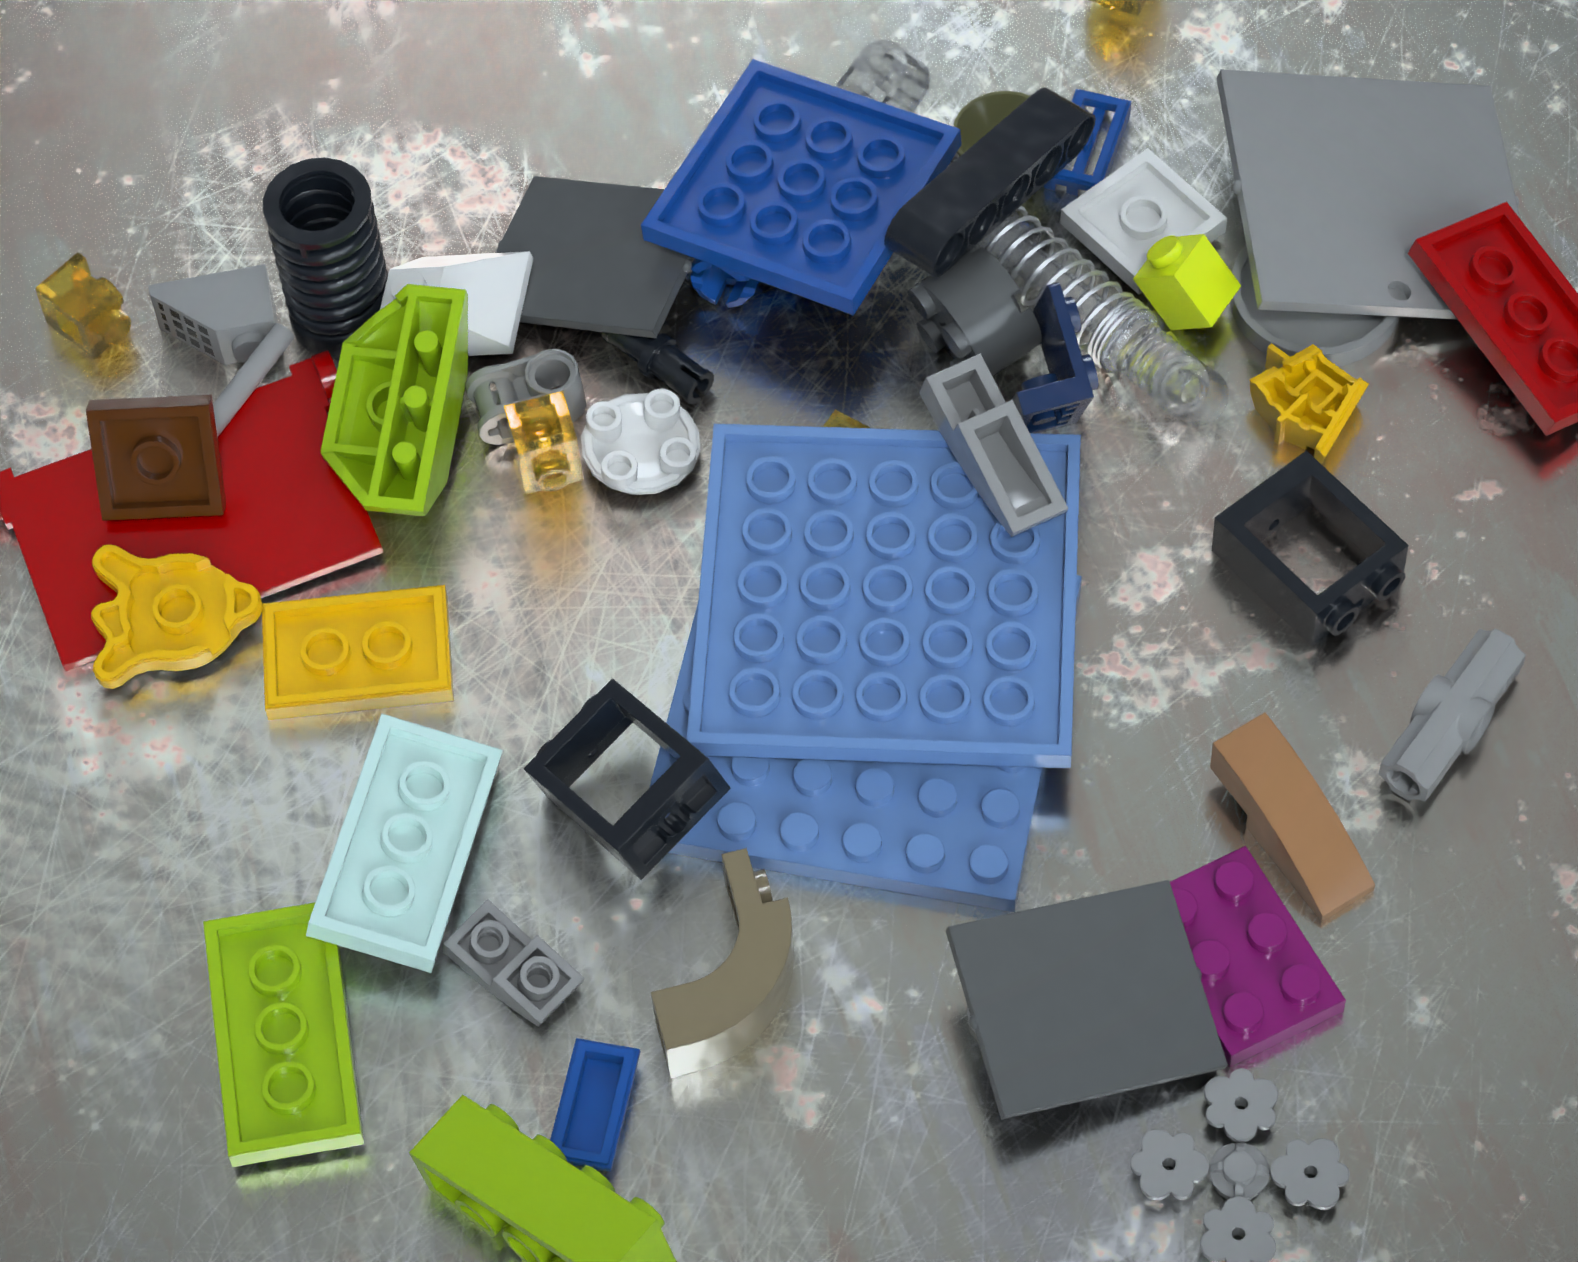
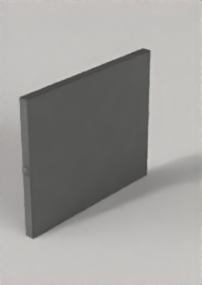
M534 176L495 252L530 251L533 256L520 322L657 338L687 272L692 268L694 260L693 257L643 239L641 224L665 189Z
M1169 880L948 926L945 930L970 1012L969 1023L971 1028L975 1030L1001 1120L1218 1071L1228 1066L1201 982L1202 973L1196 967Z

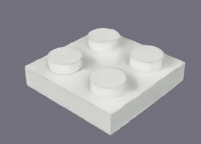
M1147 148L1061 209L1060 224L1136 293L1141 294L1142 291L1133 278L1146 262L1147 252L1157 241L1170 235L1177 237L1205 234L1211 243L1226 232L1227 217Z

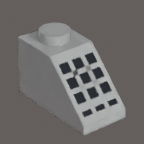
M265 264L148 285L159 328L223 365L245 363L272 327L278 323L274 297Z

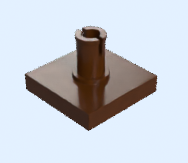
M212 394L89 400L86 416L102 521L224 514L226 497Z

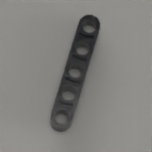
M1041 87L898 210L887 229L884 245L932 276L940 277L1082 151L1093 132L1096 121L1095 115L1053 90Z

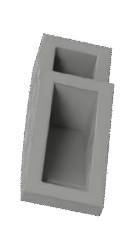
M981 353L925 378L919 393L934 422L974 488L1011 537L1067 512L1069 508L1013 400L1005 402Z

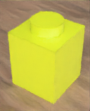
M1205 234L1177 237L1170 235L1160 239L1149 249L1146 262L1133 278L1134 282L1170 330L1212 327L1241 287V284Z

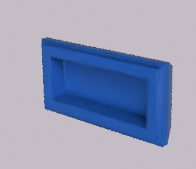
M576 1038L550 1141L563 1152L567 1162L571 1165L581 1167L588 1165L594 1169L612 1171L641 1052L640 1049Z

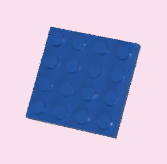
M752 59L642 222L643 239L854 315L894 253L884 245L885 235L892 219L906 202L948 167L962 145L961 130Z

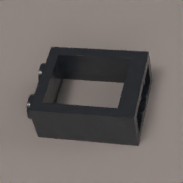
M1306 450L1215 517L1211 551L1304 640L1313 646L1329 633L1334 636L1341 634L1352 625L1361 609L1376 598L1379 601L1386 600L1399 589L1405 579L1404 569L1409 545ZM1310 505H1313L1368 557L1319 595L1314 593L1262 543L1264 539Z
M613 678L596 695L589 698L581 711L553 739L546 742L539 749L537 755L523 768L551 802L640 880L731 789L708 757ZM634 723L677 760L612 825L569 787Z

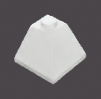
M530 251L421 257L389 269L380 310L395 300V295L407 284L466 289L468 293V356L513 354L533 256Z

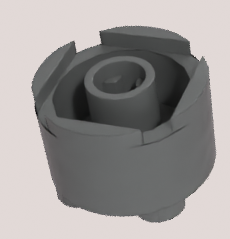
M975 246L940 277H934L930 274L907 291L913 306L923 317L922 320L916 323L921 337L935 353L943 348L946 349L953 358L950 361V367L981 353L992 376H995L1042 343L1041 330L1032 309L1029 307L1021 313L1019 304L1014 296L1015 293L1020 291L1019 287L1003 265L983 247L976 250Z

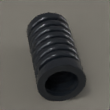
M325 157L311 158L291 164L274 177L267 186L263 197V215L268 227V235L272 243V251L279 271V279L282 283V291L285 296L286 307L289 311L291 327L297 341L311 353L318 354L328 350L332 359L339 360L343 342L380 310L388 271L383 255V246L375 208L372 202L371 189L365 176L354 166L342 160Z

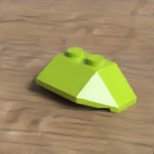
M407 284L395 295V300L376 312L343 342L320 453L365 510L425 517L447 484L465 392V382L468 376V293L466 289Z

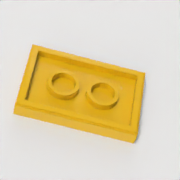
M445 585L263 603L265 711L268 720L454 701L448 596Z

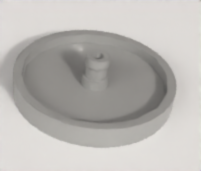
M1246 244L1235 260L1232 273L1241 284V287L1230 301L1231 311L1243 335L1266 355L1267 347L1271 343L1290 357L1314 344L1322 350L1323 355L1328 360L1340 367L1359 361L1375 352L1388 340L1398 323L1399 316L1258 310Z

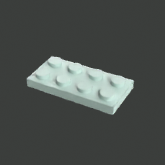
M381 713L314 905L306 936L431 973L503 750Z

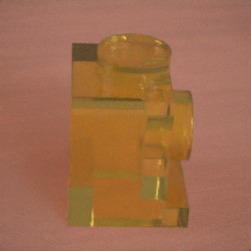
M79 252L35 288L46 323L93 359H96L109 346L122 341L130 330L131 318L121 308V305L124 303L122 295L106 278L99 277L96 280L92 277L86 258Z

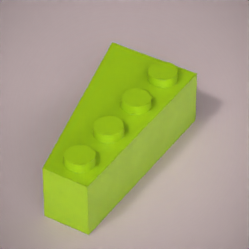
M462 1094L409 1152L431 1191L492 1238L503 1229L502 1236L505 1242L523 1262H677L661 1230L665 1222L650 1204L639 1197H634L630 1202L615 1193L612 1184L599 1171L588 1165H585L581 1170L567 1162L563 1152L552 1141L540 1134H537L533 1139L519 1131L515 1121L494 1104H489L485 1109Z

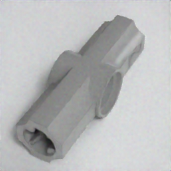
M1496 628L1492 631L1479 629L1444 677L1437 674L1430 681L1412 712L1409 726L1396 740L1392 749L1380 764L1379 775L1388 783L1391 791L1408 801L1413 799L1426 801L1461 752L1469 754L1474 749L1493 717L1495 704L1503 693L1507 691L1508 686L1520 673L1524 665L1526 654L1518 648L1514 638Z

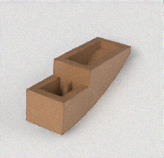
M1266 712L1213 742L1210 769L1246 812V828L1321 922L1374 891L1375 883L1333 807L1295 750Z

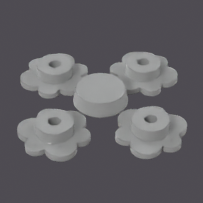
M1239 1068L1231 1073L1230 1078L1217 1076L1210 1079L1204 1090L1205 1099L1210 1105L1206 1111L1207 1122L1213 1127H1224L1228 1138L1236 1143L1227 1144L1218 1149L1209 1165L1207 1157L1202 1152L1194 1150L1195 1141L1188 1133L1181 1132L1172 1137L1165 1130L1153 1129L1142 1137L1141 1151L1136 1152L1131 1157L1130 1168L1133 1173L1141 1176L1140 1190L1144 1196L1151 1200H1162L1170 1194L1176 1199H1187L1193 1193V1183L1204 1180L1209 1172L1214 1188L1227 1201L1224 1203L1222 1210L1211 1209L1204 1215L1203 1225L1207 1231L1203 1234L1200 1241L1202 1254L1213 1262H1269L1276 1252L1275 1240L1270 1235L1274 1228V1220L1267 1212H1256L1254 1204L1250 1201L1257 1197L1265 1188L1269 1177L1271 1176L1272 1181L1277 1186L1285 1188V1198L1289 1204L1302 1206L1308 1202L1316 1209L1327 1210L1338 1202L1340 1195L1339 1187L1348 1183L1350 1171L1345 1164L1339 1162L1340 1151L1338 1146L1326 1138L1316 1139L1309 1145L1301 1139L1291 1140L1286 1146V1155L1276 1158L1271 1164V1168L1266 1157L1259 1149L1243 1143L1251 1140L1255 1136L1257 1129L1268 1130L1273 1127L1276 1114L1272 1108L1278 1101L1279 1093L1276 1085L1270 1080L1263 1078L1254 1080L1253 1074L1249 1070ZM1241 1105L1244 1106L1245 1109H1238L1236 1106ZM1165 1166H1171V1167H1173L1174 1169H1172V1170H1167V1169H1165L1164 1167H1165ZM1306 1174H1312V1175H1314L1315 1177H1314V1178H1308V1177L1306 1176ZM1239 1235L1243 1239L1236 1240L1233 1238V1236Z

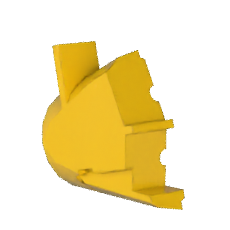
M1271 343L1267 347L1265 368L1268 370L1250 379V394L1255 410L1275 432L1274 442L1279 445L1284 440L1304 450L1310 447L1315 450L1314 458L1322 464L1369 383L1360 377L1355 379L1328 360L1323 355L1322 350L1314 344L1290 357Z

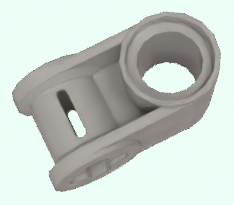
M559 349L543 350L535 355L505 364L486 366L470 375L465 382L467 397L470 401L476 403L480 420L477 427L479 436L488 444H507L526 435L557 426H566L576 421L583 414L586 406L578 364L571 354ZM494 383L497 390L491 392L490 384ZM505 418L506 426L500 424V419Z

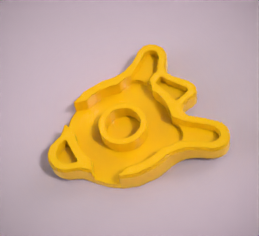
M116 545L102 546L94 554L92 565L98 578L118 593L113 601L96 605L91 612V619L96 629L106 640L103 650L94 661V675L99 684L104 688L114 689L122 686L134 676L147 671L164 670L177 672L199 668L212 662L226 651L243 629L255 623L260 617L263 604L258 590L250 584L237 581L230 574H225L220 569L211 565L209 558L193 553L168 554L147 559L134 556Z

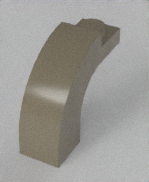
M747 848L721 854L725 886L738 929L737 940L730 955L716 970L701 979L651 992L655 1023L670 1078L713 1067L743 1051L774 1020L790 988L794 968V942L789 900L787 897L773 901L765 869L753 871Z

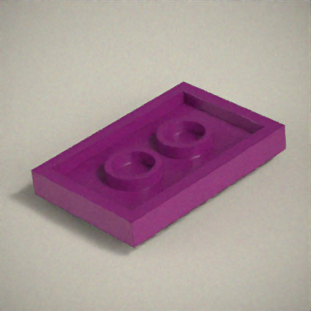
M1246 846L1170 881L1196 967L1202 973L1201 982L1229 1067L1344 1012L1346 999Z

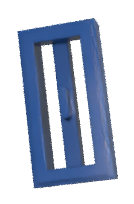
M1081 89L1075 90L1072 98L1073 103L1084 109L1086 106L1095 107L1093 111L1096 118L1095 126L1087 144L1078 154L1073 170L1062 169L1044 185L1045 189L1055 191L1058 184L1067 186L1066 194L1078 196L1079 190L1087 191L1109 176L1131 114V101ZM1107 112H1115L1093 175H1087L1085 173Z

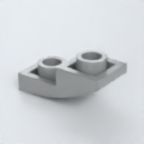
M488 899L442 946V952L476 982L538 1027L585 979L538 935L531 939Z

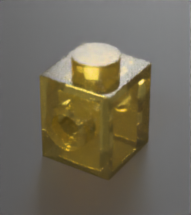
M563 391L504 406L510 444L525 495L542 490L556 491L564 488L569 483L584 480L578 439Z

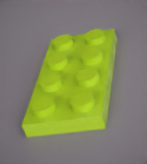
M316 902L203 921L227 1150L232 1167L364 1144L339 945L306 936L308 923Z

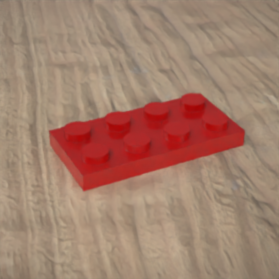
M1506 201L1415 239L1408 255L1543 433L1548 436L1578 422V293Z

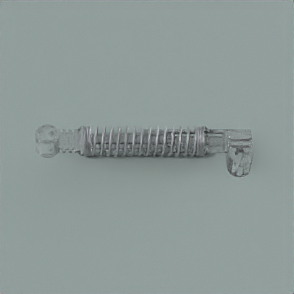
M878 40L870 43L860 52L835 87L874 99L869 94L876 86L886 94L881 101L882 103L913 113L929 89L930 75L928 67L920 58L893 41ZM895 71L893 78L889 79L891 74ZM957 153L948 166L954 162V159L957 160L960 157ZM1020 206L1017 211H1020L1024 217L1014 211L976 245V250L980 247L987 249L1003 265L1013 280L1019 275L1026 281L1024 286L1019 288L1020 291L1014 294L1021 293L1023 306L1034 304L1036 306L1046 286L1059 282L1064 298L1072 296L1079 311L1081 331L1075 333L1080 350L1088 349V354H1090L1094 363L1099 368H1103L1108 373L1120 372L1122 375L1127 376L1129 381L1137 384L1144 393H1148L1150 398L1163 411L1190 425L1204 426L1214 422L1223 414L1228 404L1229 391L1227 383L1220 373L1208 367L1189 350L1184 349L1179 342L1173 341L1169 334L1162 332L1161 328L1157 326V317L1148 306H1145L1139 299H1135L1132 293L1122 292V287L1118 282L1109 281L1105 271L1095 270L1091 260L1082 259L1077 249L1068 248V244L1063 238L1055 237L1051 228L1041 226V222L1037 217L1028 216V212L1023 206ZM1028 221L1034 222V224L1036 225L1037 228H1035V227H1034L1031 223H1029ZM1041 232H1046L1050 239L1040 242ZM1055 242L1060 243L1064 249L1053 253ZM1051 243L1047 253L1042 247ZM1068 253L1074 254L1077 261L1067 264ZM1064 254L1062 263L1055 259ZM1082 264L1087 265L1091 271L1080 276ZM1077 265V269L1074 274L1069 269ZM1095 275L1101 276L1105 282L1093 287ZM1091 276L1089 285L1083 282L1084 279ZM1033 286L1039 291V294L1031 301H1027L1025 298L1026 292ZM1109 286L1115 287L1118 294L1107 298ZM1104 288L1102 296L1096 292ZM1122 297L1128 298L1122 302ZM1115 299H1118L1117 304L1114 307L1110 302H1112ZM1086 329L1092 336L1088 343L1081 345L1080 337ZM1198 378L1200 387L1197 396L1191 402L1183 404L1181 397L1185 385L1189 381Z

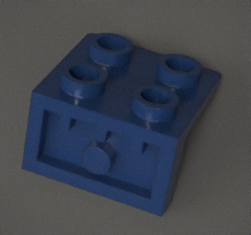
M1059 282L1046 286L1033 310L1041 330V347L1049 374L1037 376L1021 384L1022 391L1016 392L1012 399L1029 433H1042L1076 424L1094 398L1093 390H1097L1099 386L1093 359L1090 354H1081L1075 333L1081 331V320L1076 302L1072 296L1064 298Z

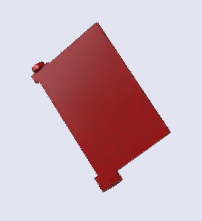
M328 350L289 365L291 376L256 388L218 436L226 497V507L223 515L102 521L92 449L16 477L11 467L0 471V521L4 520L8 530L14 529L65 672L95 661L106 643V640L96 629L91 619V612L96 605L113 601L118 593L98 578L92 565L94 554L104 545H116L134 556L147 559L168 554L188 553L207 557L211 565L220 569L225 574H230L239 582L254 586L261 598L383 553L382 546L367 510L358 502L320 453L328 418L327 412H329L337 369Z

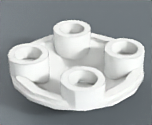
M655 389L650 393L624 394L610 401H600L593 404L587 411L586 425L581 435L582 458L592 475L609 488L631 495L657 494L678 485L693 471L701 451L699 429L690 414L680 407L678 396L666 389Z

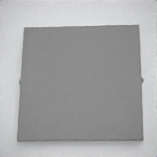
M1220 69L1216 79L1235 180L1233 191L1238 196L1258 310L1457 319L1408 255V252L1415 239L1506 201L1520 218L1518 211L1519 199L1514 193L1491 86Z

